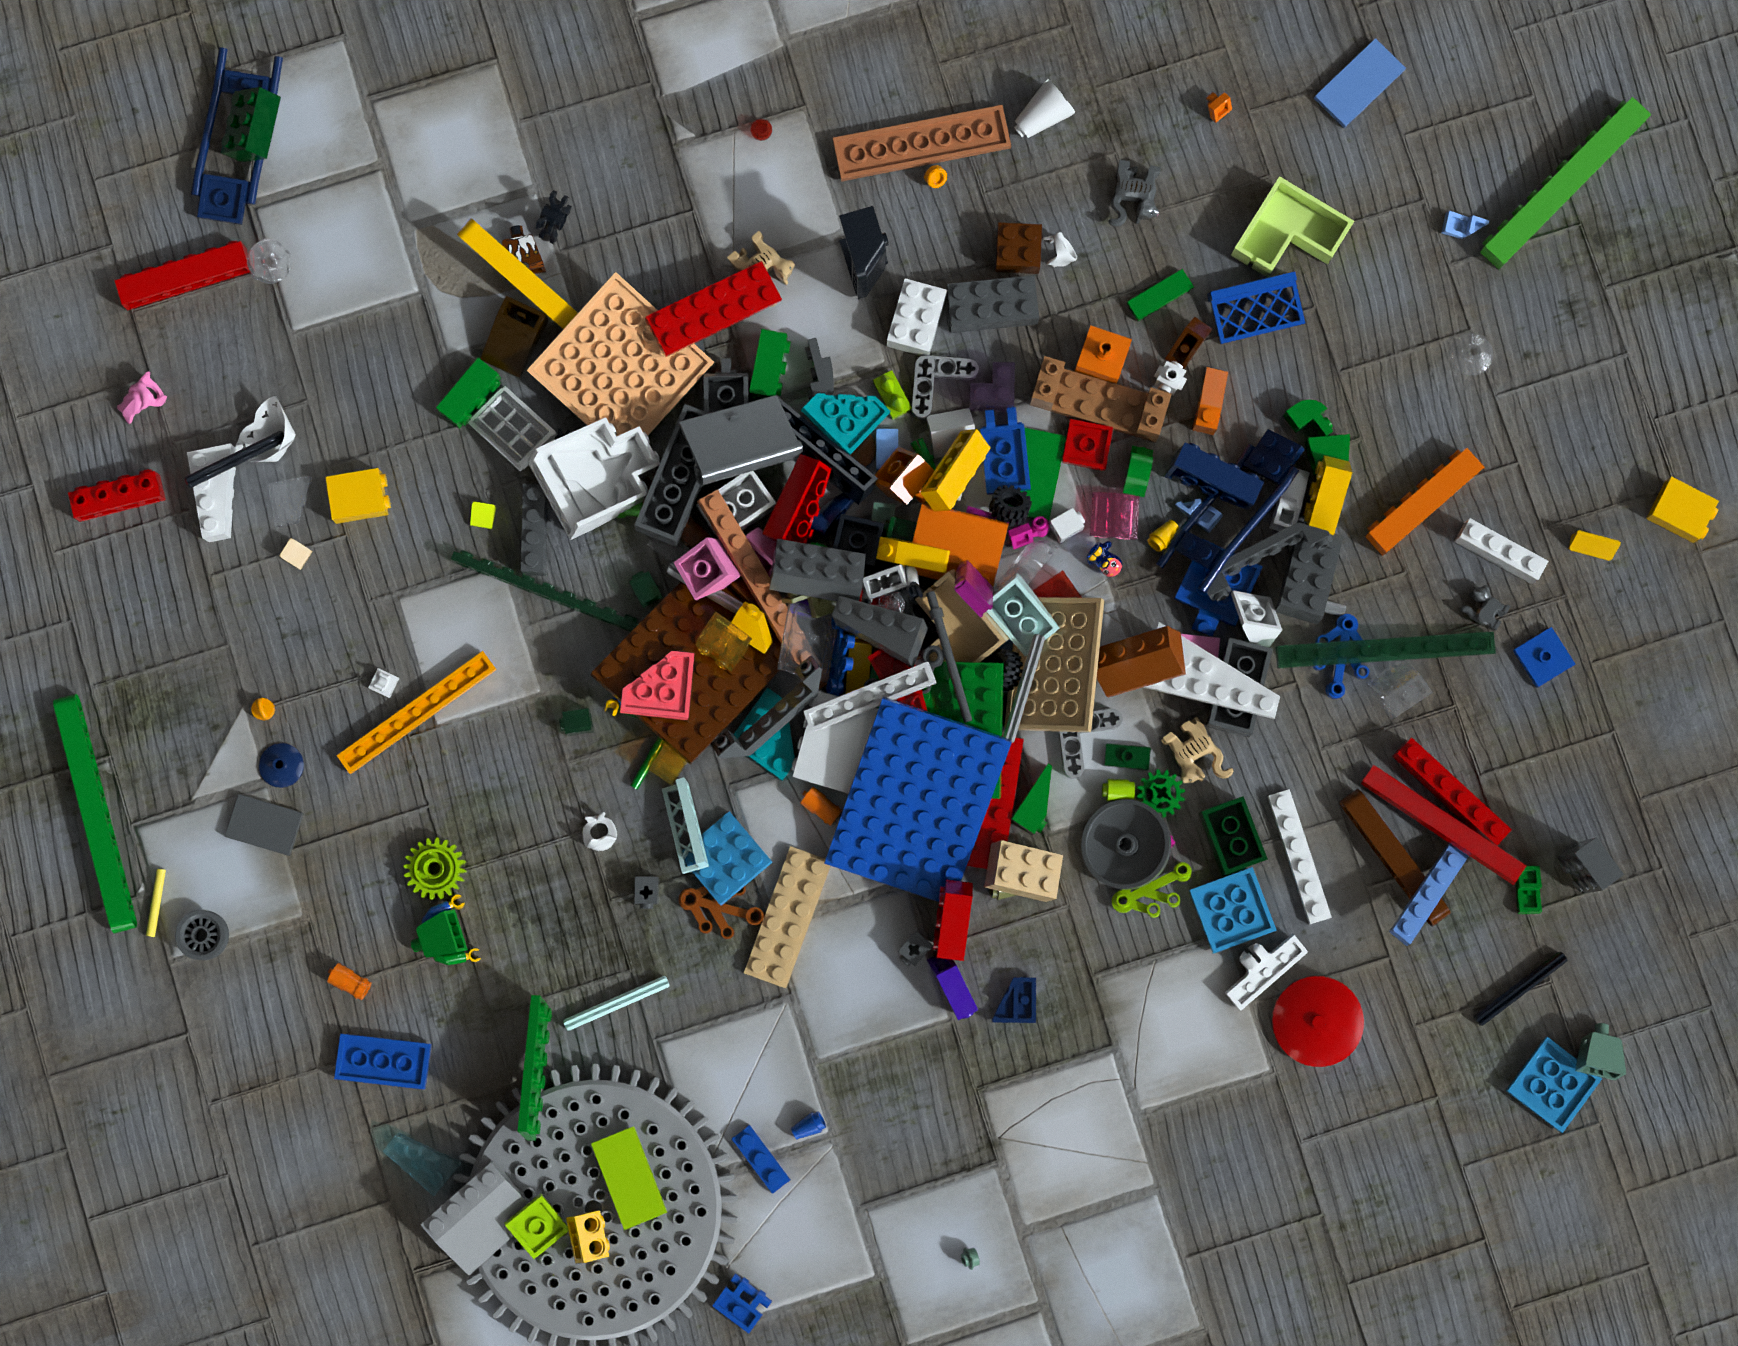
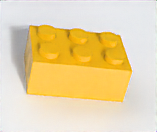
M1324 455L1322 462L1318 461L1315 470L1317 480L1311 483L1309 495H1311L1310 503L1305 504L1303 516H1305L1304 521H1306L1307 525L1327 530L1330 535H1334L1352 476V469L1349 461Z

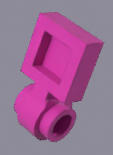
M1038 516L1032 521L1031 527L1029 523L1008 530L1013 550L1034 542L1033 537L1046 536L1050 531L1049 522L1046 518Z

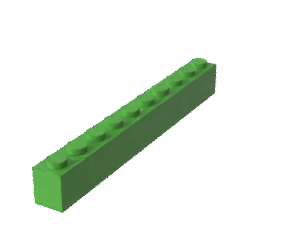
M1632 97L1628 102L1623 100L1614 109L1617 113L1613 117L1608 115L1600 123L1602 128L1598 132L1594 129L1586 137L1587 143L1583 147L1579 144L1571 153L1573 157L1569 161L1564 160L1556 168L1558 173L1554 177L1550 174L1541 183L1544 187L1539 192L1535 189L1526 198L1529 202L1525 206L1520 204L1512 212L1514 217L1510 221L1505 219L1497 228L1499 232L1495 236L1490 234L1482 243L1485 247L1480 253L1498 270L1652 115L1635 98Z

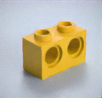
M600 1210L566 1217L575 1264L609 1257L610 1245L605 1237V1221L600 1214ZM586 1219L590 1222V1228L588 1231L585 1229L584 1226ZM591 1242L595 1246V1251L593 1254L589 1250V1245Z

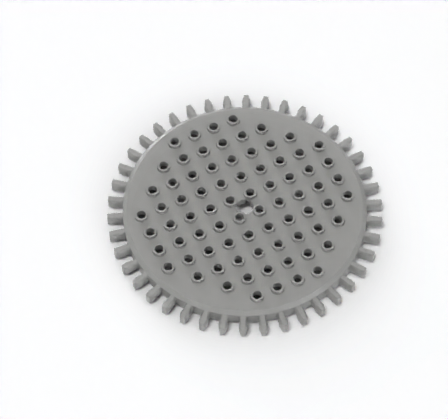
M592 1064L591 1080L583 1081L580 1079L578 1065H573L570 1071L572 1082L566 1084L561 1083L560 1074L557 1069L552 1070L550 1077L554 1087L545 1091L541 1089L540 1098L543 1099V1108L538 1115V1120L541 1122L540 1134L536 1135V1138L541 1139L542 1142L539 1147L535 1146L533 1141H527L517 1132L520 1105L511 1111L506 1103L498 1101L495 1105L505 1118L499 1124H496L491 1118L484 1116L481 1122L492 1133L487 1140L482 1139L476 1134H471L469 1137L473 1144L481 1147L478 1157H473L467 1153L460 1155L459 1159L464 1163L472 1164L473 1169L470 1176L462 1173L455 1174L453 1180L458 1183L467 1184L490 1162L495 1161L523 1195L526 1189L532 1191V1197L527 1198L529 1202L541 1193L552 1207L556 1204L559 1205L561 1211L558 1214L566 1224V1217L586 1213L585 1205L592 1200L601 1204L602 1216L605 1213L611 1215V1220L605 1221L604 1227L605 1237L610 1245L609 1257L575 1264L574 1256L572 1258L566 1256V1250H572L568 1231L566 1235H563L538 1257L533 1259L524 1247L522 1249L516 1248L515 1243L518 1240L513 1236L499 1248L501 1250L500 1256H495L494 1254L478 1267L479 1272L471 1275L466 1281L468 1285L476 1284L480 1279H484L490 1287L478 1298L480 1303L488 1301L494 1294L502 1302L494 1310L492 1317L495 1319L502 1316L507 1308L516 1314V1318L510 1323L509 1331L514 1332L517 1330L522 1320L531 1324L533 1327L527 1337V1342L532 1343L537 1338L540 1329L550 1333L547 1346H556L558 1336L569 1338L568 1346H577V1339L588 1340L589 1346H597V1340L607 1339L609 1346H617L616 1338L627 1336L629 1346H638L635 1332L643 1329L646 1330L650 1341L654 1343L658 1340L657 1332L653 1328L654 1323L662 1319L667 1329L673 1332L676 1330V1324L669 1316L672 1311L678 1308L687 1318L693 1315L691 1308L684 1303V1300L690 1294H693L701 1302L707 1300L706 1294L697 1288L701 1278L716 1285L720 1280L715 1274L708 1272L707 1268L711 1260L720 1265H727L729 1259L714 1251L717 1242L728 1245L733 1244L735 1240L730 1235L720 1234L722 1222L732 1224L738 1221V1216L722 1214V1203H733L738 1200V1195L732 1193L722 1195L720 1183L732 1181L735 1179L734 1173L718 1175L715 1167L717 1163L725 1162L729 1155L728 1153H720L715 1157L711 1156L707 1147L720 1139L719 1134H712L709 1138L703 1140L697 1132L699 1128L706 1125L709 1119L704 1116L699 1118L696 1123L691 1124L685 1115L692 1110L695 1103L691 1100L685 1103L683 1108L678 1111L671 1105V1101L677 1096V1088L674 1087L669 1090L665 1099L655 1094V1090L660 1083V1078L654 1077L650 1082L648 1090L637 1087L640 1079V1070L637 1069L631 1074L629 1084L619 1082L620 1065L613 1066L610 1080H600L599 1064ZM517 1087L512 1092L520 1104L521 1090ZM595 1095H598L601 1098L599 1104H595L593 1102V1097ZM573 1102H577L579 1105L577 1111L571 1109ZM551 1109H555L557 1111V1116L555 1118L549 1116V1111ZM626 1110L629 1112L628 1119L621 1117L622 1111ZM604 1117L607 1119L606 1126L599 1124L600 1118ZM579 1124H583L585 1126V1131L583 1133H580L577 1130ZM635 1126L667 1213L624 1230L591 1143ZM651 1126L657 1127L658 1132L656 1134L649 1132ZM557 1131H561L563 1133V1138L561 1140H558L555 1137ZM679 1141L686 1143L685 1149L681 1150L678 1148ZM513 1145H518L520 1148L516 1154L512 1152L511 1148ZM586 1146H589L592 1149V1153L590 1155H586L584 1153V1148ZM657 1148H662L664 1150L663 1156H657ZM564 1153H567L570 1156V1160L568 1162H564L562 1160V1155ZM542 1160H546L548 1162V1167L546 1169L540 1167V1162ZM686 1163L692 1164V1171L687 1172L684 1169ZM520 1167H524L526 1169V1174L524 1176H521L518 1173V1169ZM595 1168L598 1170L597 1177L591 1176V1169ZM664 1170L670 1171V1178L666 1179L662 1176ZM573 1175L576 1177L575 1184L569 1183V1176ZM548 1182L554 1184L553 1191L547 1190L546 1185ZM693 1185L699 1187V1192L697 1194H693L691 1192V1187ZM598 1191L605 1193L604 1199L597 1198ZM671 1192H675L677 1194V1199L675 1201L669 1199V1194ZM576 1198L583 1200L582 1206L575 1204ZM701 1207L706 1210L704 1216H700L697 1213ZM678 1214L684 1217L682 1223L676 1222L675 1218ZM656 1221H659L662 1224V1228L660 1230H656L654 1228V1223ZM634 1228H637L640 1231V1235L638 1237H634L632 1235V1230ZM612 1235H615L618 1238V1242L616 1244H612L610 1242V1237ZM684 1237L690 1238L691 1243L689 1245L682 1243ZM661 1244L668 1245L669 1249L667 1252L660 1250ZM639 1251L646 1252L647 1256L645 1259L639 1258ZM545 1256L551 1257V1264L547 1265L544 1263ZM617 1258L624 1259L625 1263L623 1266L617 1265ZM523 1263L529 1264V1271L525 1272L522 1270ZM595 1265L602 1266L603 1270L601 1273L595 1272ZM669 1266L675 1268V1273L672 1275L667 1273V1267ZM501 1270H505L508 1273L507 1278L503 1279L500 1277ZM573 1272L580 1273L579 1280L573 1279ZM651 1273L653 1280L646 1281L645 1274ZM554 1278L558 1280L557 1287L551 1286V1279ZM624 1280L631 1282L630 1288L623 1287ZM531 1285L536 1288V1293L530 1294L528 1291V1287ZM602 1287L609 1289L608 1295L601 1294ZM580 1294L587 1296L586 1302L579 1301ZM652 1296H658L660 1302L658 1304L652 1303ZM558 1301L564 1302V1309L557 1308ZM630 1303H636L638 1309L636 1311L630 1310ZM610 1309L614 1310L616 1313L615 1317L610 1318L607 1315V1312ZM588 1316L593 1318L594 1322L591 1325L585 1322Z

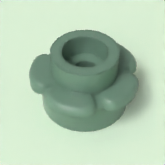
M964 1248L961 1254L962 1264L964 1267L973 1270L975 1266L980 1264L978 1253L975 1248Z

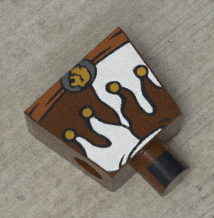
M521 225L510 227L511 238L502 240V246L534 274L545 273L546 268L533 235H524Z

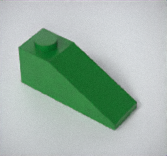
M1049 763L1011 819V822L1031 835H1034L1036 831L1041 833L1047 823L1044 819L1047 815L1052 765Z

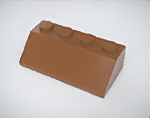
M1169 626L1103 645L1099 649L1097 680L1108 698L1186 675L1181 632Z

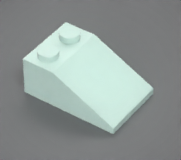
M1018 573L993 593V607L991 610L986 611L1024 656L1028 655L1034 634L1042 635L1046 640L1060 629L1038 597Z

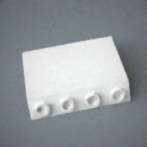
M818 690V696L809 703V706L815 707L839 696L826 693L824 690ZM873 708L816 732L810 731L805 718L803 725L806 728L804 737H800L797 747L800 749L799 755L792 764L793 777L848 794L878 708Z

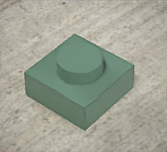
M874 502L872 521L884 523L885 526L886 520H891V516L895 515L896 504Z

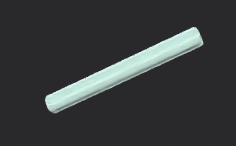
M662 976L563 1020L565 1028L572 1030L668 988V979L666 976Z

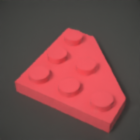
M671 651L661 661L642 673L639 678L622 689L620 713L688 720L694 653Z

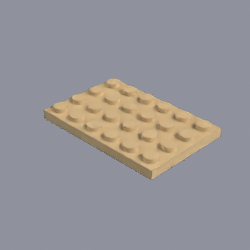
M1038 597L1060 629L1044 641L1018 730L1091 732L1104 600L1102 598ZM1013 643L1012 651L1019 653V656L1022 658L1020 662H1023V666L1020 669H1024L1027 656H1024ZM1018 685L1014 686L1012 691H1008L1005 729Z

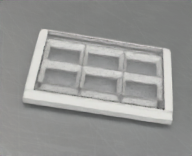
M506 386L501 388L468 422L471 427L519 471L529 465L528 462L536 448L552 442L557 435L555 430Z

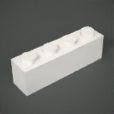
M1471 518L1463 524L1454 541L1530 584L1539 580L1548 563V560Z

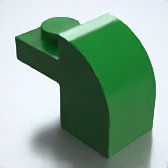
M1311 399L1300 401L1283 415L1295 433L1309 423L1320 437L1330 436L1333 432V425L1330 420L1322 416L1327 407L1319 401Z
M1132 445L1123 493L1145 497L1152 469L1154 450Z

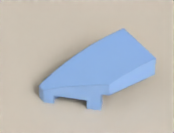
M1448 211L1445 214L1441 233L1463 239L1489 224V220L1474 215L1467 217Z
M876 429V472L898 447V429Z
M1195 499V501L1186 503L1180 501L1175 505L1189 518L1202 502L1201 499ZM1210 506L1196 524L1210 533L1223 517L1222 513Z

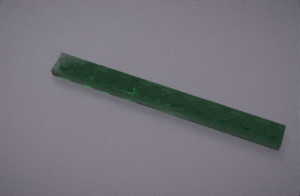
M461 550L458 553L454 551L451 556V560L455 564L629 632H632L639 625L637 623L638 619L627 614L624 617L616 615L617 611L605 606L604 609L596 607V602L586 598L583 601L575 598V594L565 590L563 593L555 591V586L545 582L542 585L534 582V578L525 574L519 577L514 575V570L507 567L496 568L493 566L494 563L482 558L481 561L473 559V554Z
M1494 631L1281 645L1275 647L1277 669L1496 654Z

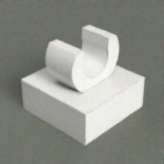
M378 668L368 688L390 698L399 678Z

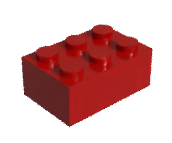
M946 879L945 887L940 886L939 907L942 908L937 909L936 928L939 929H935L933 950H937V958L964 961L973 897V883Z

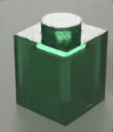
M640 571L632 576L633 580L629 581L643 608L663 598L649 571L645 573Z
M589 708L562 712L563 718H559L561 732L565 731L567 736L594 732L591 710Z

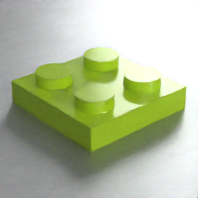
M541 1193L505 1222L508 1230L533 1259L569 1231L566 1222Z

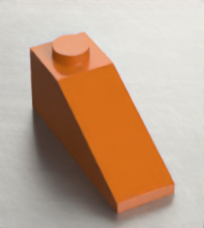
M1209 367L1206 368L1192 428L1193 431L1210 435L1215 434L1222 410L1228 372Z

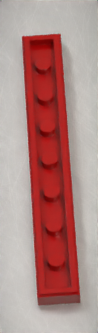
M1373 765L1361 782L1363 786L1512 885L1516 883L1526 868L1525 864L1377 766Z

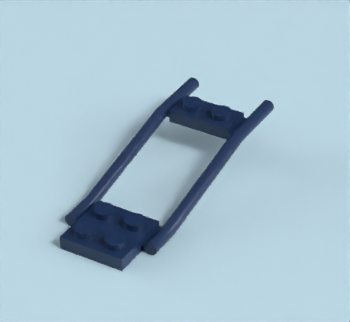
M219 47L213 89L194 171L191 195L200 196L198 218L242 225L245 204H256L264 159L254 161L250 182L203 174L220 94L223 92L234 95L235 91L261 87L277 95L283 58L274 56L271 78L225 70L228 49Z
M1267 429L1256 447L1251 444L1247 445L1235 465L1240 470L1246 467L1248 470L1279 485L1224 551L1188 532L1219 496V494L1208 495L1180 527L1156 565L1163 569L1176 550L1178 553L1210 570L1199 586V589L1206 593L1233 552L1288 489L1299 472L1294 467V464L1305 449L1301 445Z

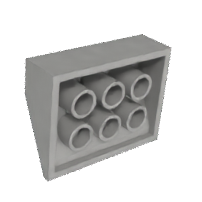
M492 1161L428 1217L421 1226L434 1242L470 1275L514 1236L505 1226V1222L526 1206L529 1200L498 1164Z

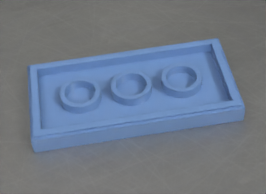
M1375 38L1316 94L1314 99L1345 128L1405 71L1406 67Z

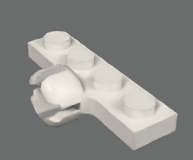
M1291 934L1272 952L1268 953L1262 945L1255 943L1248 947L1252 955L1250 953L1247 954L1245 951L1240 955V962L1246 968V974L1225 992L1238 1010L1244 1009L1308 953L1295 935Z

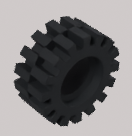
M1003 485L1002 488L999 486L997 490L995 489L991 498L989 512H992V517L997 516L996 520L1010 522V526H1014L1015 523L1020 525L1021 522L1024 523L1027 519L1032 505L1031 498L1026 496V491L1020 492L1021 488L1019 487L1016 490L1013 485H1010V488L1007 485Z
M996 649L992 653L993 657L990 656L988 660L990 663H1004L1003 691H1012L1014 686L1018 685L1017 680L1020 681L1021 679L1019 675L1023 672V669H1020L1023 666V662H1020L1022 658L1019 656V653L1005 649Z

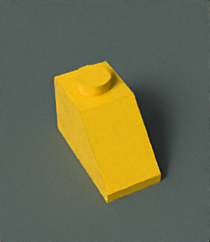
M744 602L734 616L727 631L765 654L773 643L765 615L754 604Z

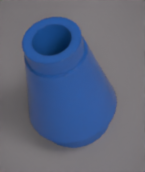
M819 1111L811 1112L795 1124V1126L791 1127V1131L795 1139L798 1140L821 1133L822 1129L826 1128V1123Z

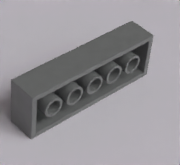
M686 404L684 405L635 522V531L677 547L702 487L695 477V460L679 426V422L709 413Z

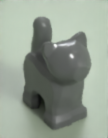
M1488 586L1477 587L1472 593H1469V596L1476 602L1481 603V606L1475 612L1471 607L1465 605L1461 607V611L1467 613L1477 624L1487 626L1489 629L1496 631L1501 621L1495 619V614L1502 617L1506 615L1511 606L1503 605L1499 600L1492 597Z

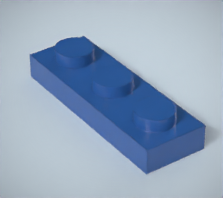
M751 1125L732 1138L733 1142L772 1194L791 1180Z

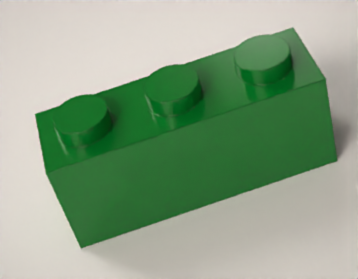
M761 329L749 390L751 398L764 399L775 395L781 396L783 383H779L781 374L785 375L787 362H784L785 353L789 354L791 341H788L787 333Z
M477 358L436 409L459 429L462 425L466 426L473 417L471 414L476 408L480 409L485 404L486 396L499 387L501 383L499 373L480 358Z

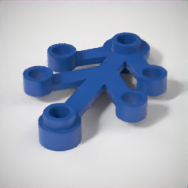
M1351 614L1341 615L1337 619L1334 629L1325 635L1318 636L1315 640L1316 646L1324 649L1330 645L1331 640L1340 635V641L1337 646L1324 655L1314 658L1311 663L1313 669L1322 670L1328 662L1337 657L1333 682L1326 686V694L1331 699L1341 698L1345 694V686L1342 681L1346 659L1353 668L1356 678L1364 679L1369 675L1368 667L1361 665L1348 646L1349 639L1351 638L1357 646L1358 654L1361 657L1366 658L1373 653L1372 646L1365 644L1357 632L1358 621ZM1345 621L1350 622L1351 627L1349 629L1345 627ZM1320 638H1324L1326 640L1325 646H1322L1320 644ZM1363 647L1368 648L1369 652L1367 655L1362 652ZM1316 660L1322 661V667L1316 665ZM1360 668L1364 669V676H1361L1359 674ZM1335 685L1340 688L1339 693L1334 692Z
M832 618L831 625L833 629H837V638H830L828 643V649L833 660H828L827 672L830 678L827 681L826 692L839 696L844 691V682L842 680L846 670L851 671L853 668V658L845 657L848 648L854 647L855 636L846 634L843 639V629L838 627Z

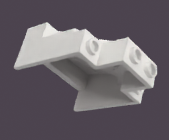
M605 417L535 449L528 464L570 540L618 517L620 513L645 500L648 489L645 482L640 479L657 471L660 465V458L657 452L652 450L649 444V437L645 432H642L640 426L616 437L615 427Z

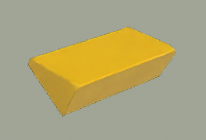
M1578 530L1571 536L1569 550L1610 561L1613 559L1621 542Z

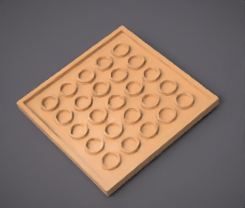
M615 272L527 371L587 426L606 417L608 422L612 423L615 427L617 437L639 426L642 432L649 435L714 364V361L695 344L665 358L645 320L646 316L658 310Z

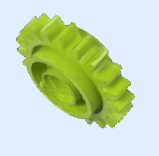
M437 837L434 844L429 838L426 840V846L418 842L419 850L411 848L414 856L405 857L411 862L410 864L403 865L404 868L410 870V872L404 874V877L412 878L407 885H416L413 890L414 893L422 890V898H425L428 893L431 900L435 899L436 894H438L440 899H444V892L452 896V887L457 890L460 889L456 882L465 881L460 877L461 873L467 872V870L460 868L461 865L466 863L465 860H459L463 853L461 851L454 853L457 848L455 844L448 848L449 841L445 840L441 845V840ZM433 863H439L441 868L440 872L436 875H432L430 872V866Z

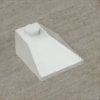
M1232 591L1231 596L1249 642L1270 647L1282 631L1271 597Z

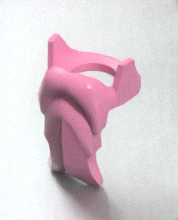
M148 371L137 383L131 385L128 390L129 393L123 398V402L117 405V409L122 412L126 422L131 424L135 414L140 413L141 410L146 409L148 406H162L166 402L167 396L163 394L159 386L150 378V372ZM146 387H149L156 392L157 399H154L153 394Z

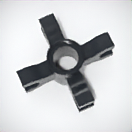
M554 190L549 196L550 205L546 204L535 226L537 230L544 227L539 233V238L543 239L548 234L551 236L550 243L552 244L557 241V230L560 231L563 228L572 207L570 205L563 207L568 201V196L564 195L561 201L556 198L557 191Z

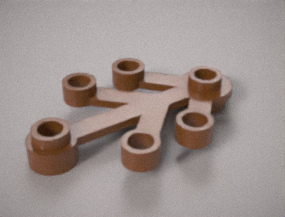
M705 886L698 890L686 888L679 895L680 906L685 910L692 911L699 923V930L704 934L710 933L713 925L705 919L700 907L710 910L721 929V936L724 939H731L734 936V929L727 924L722 913L745 918L751 925H759L764 919L763 911L758 907H752L747 910L728 904L721 906L715 898L712 900L702 898L710 893ZM743 887V892L736 893L730 899L735 896H742L746 892V887ZM688 895L694 897V902L691 904L686 902ZM753 912L759 914V919L756 921L751 919ZM705 922L710 924L708 931L702 930V924ZM726 928H729L732 931V934L729 937H726L723 934V931Z

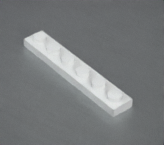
M925 662L803 712L810 731L816 732L878 707L882 697L896 700L934 685L936 680L929 662Z
M1290 789L1267 796L1308 923L1313 924L1332 918Z

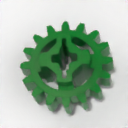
M1157 769L1155 776L1149 772L1147 773L1148 780L1145 778L1140 780L1144 785L1137 786V790L1141 791V794L1137 795L1136 798L1142 799V803L1152 807L1158 813H1161L1162 818H1165L1166 812L1172 816L1174 815L1173 808L1177 810L1181 808L1178 802L1185 801V798L1180 796V794L1185 792V789L1179 788L1183 782L1175 781L1176 774L1170 777L1168 776L1169 770H1165L1161 774L1160 770ZM1156 779L1166 780L1163 784L1152 782ZM1172 786L1174 787V790H1175V799H1174V797L1171 795V789H1170V788H1171ZM1163 789L1165 791V798H1157L1158 793L1156 790ZM1146 790L1150 792V801L1147 800ZM1161 803H1164L1169 806L1163 809L1156 808V806Z

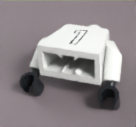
M898 565L863 578L864 586L861 601L870 604L873 598L906 588L911 601H913V597L919 595L920 598L923 597L919 587L918 572L912 566Z

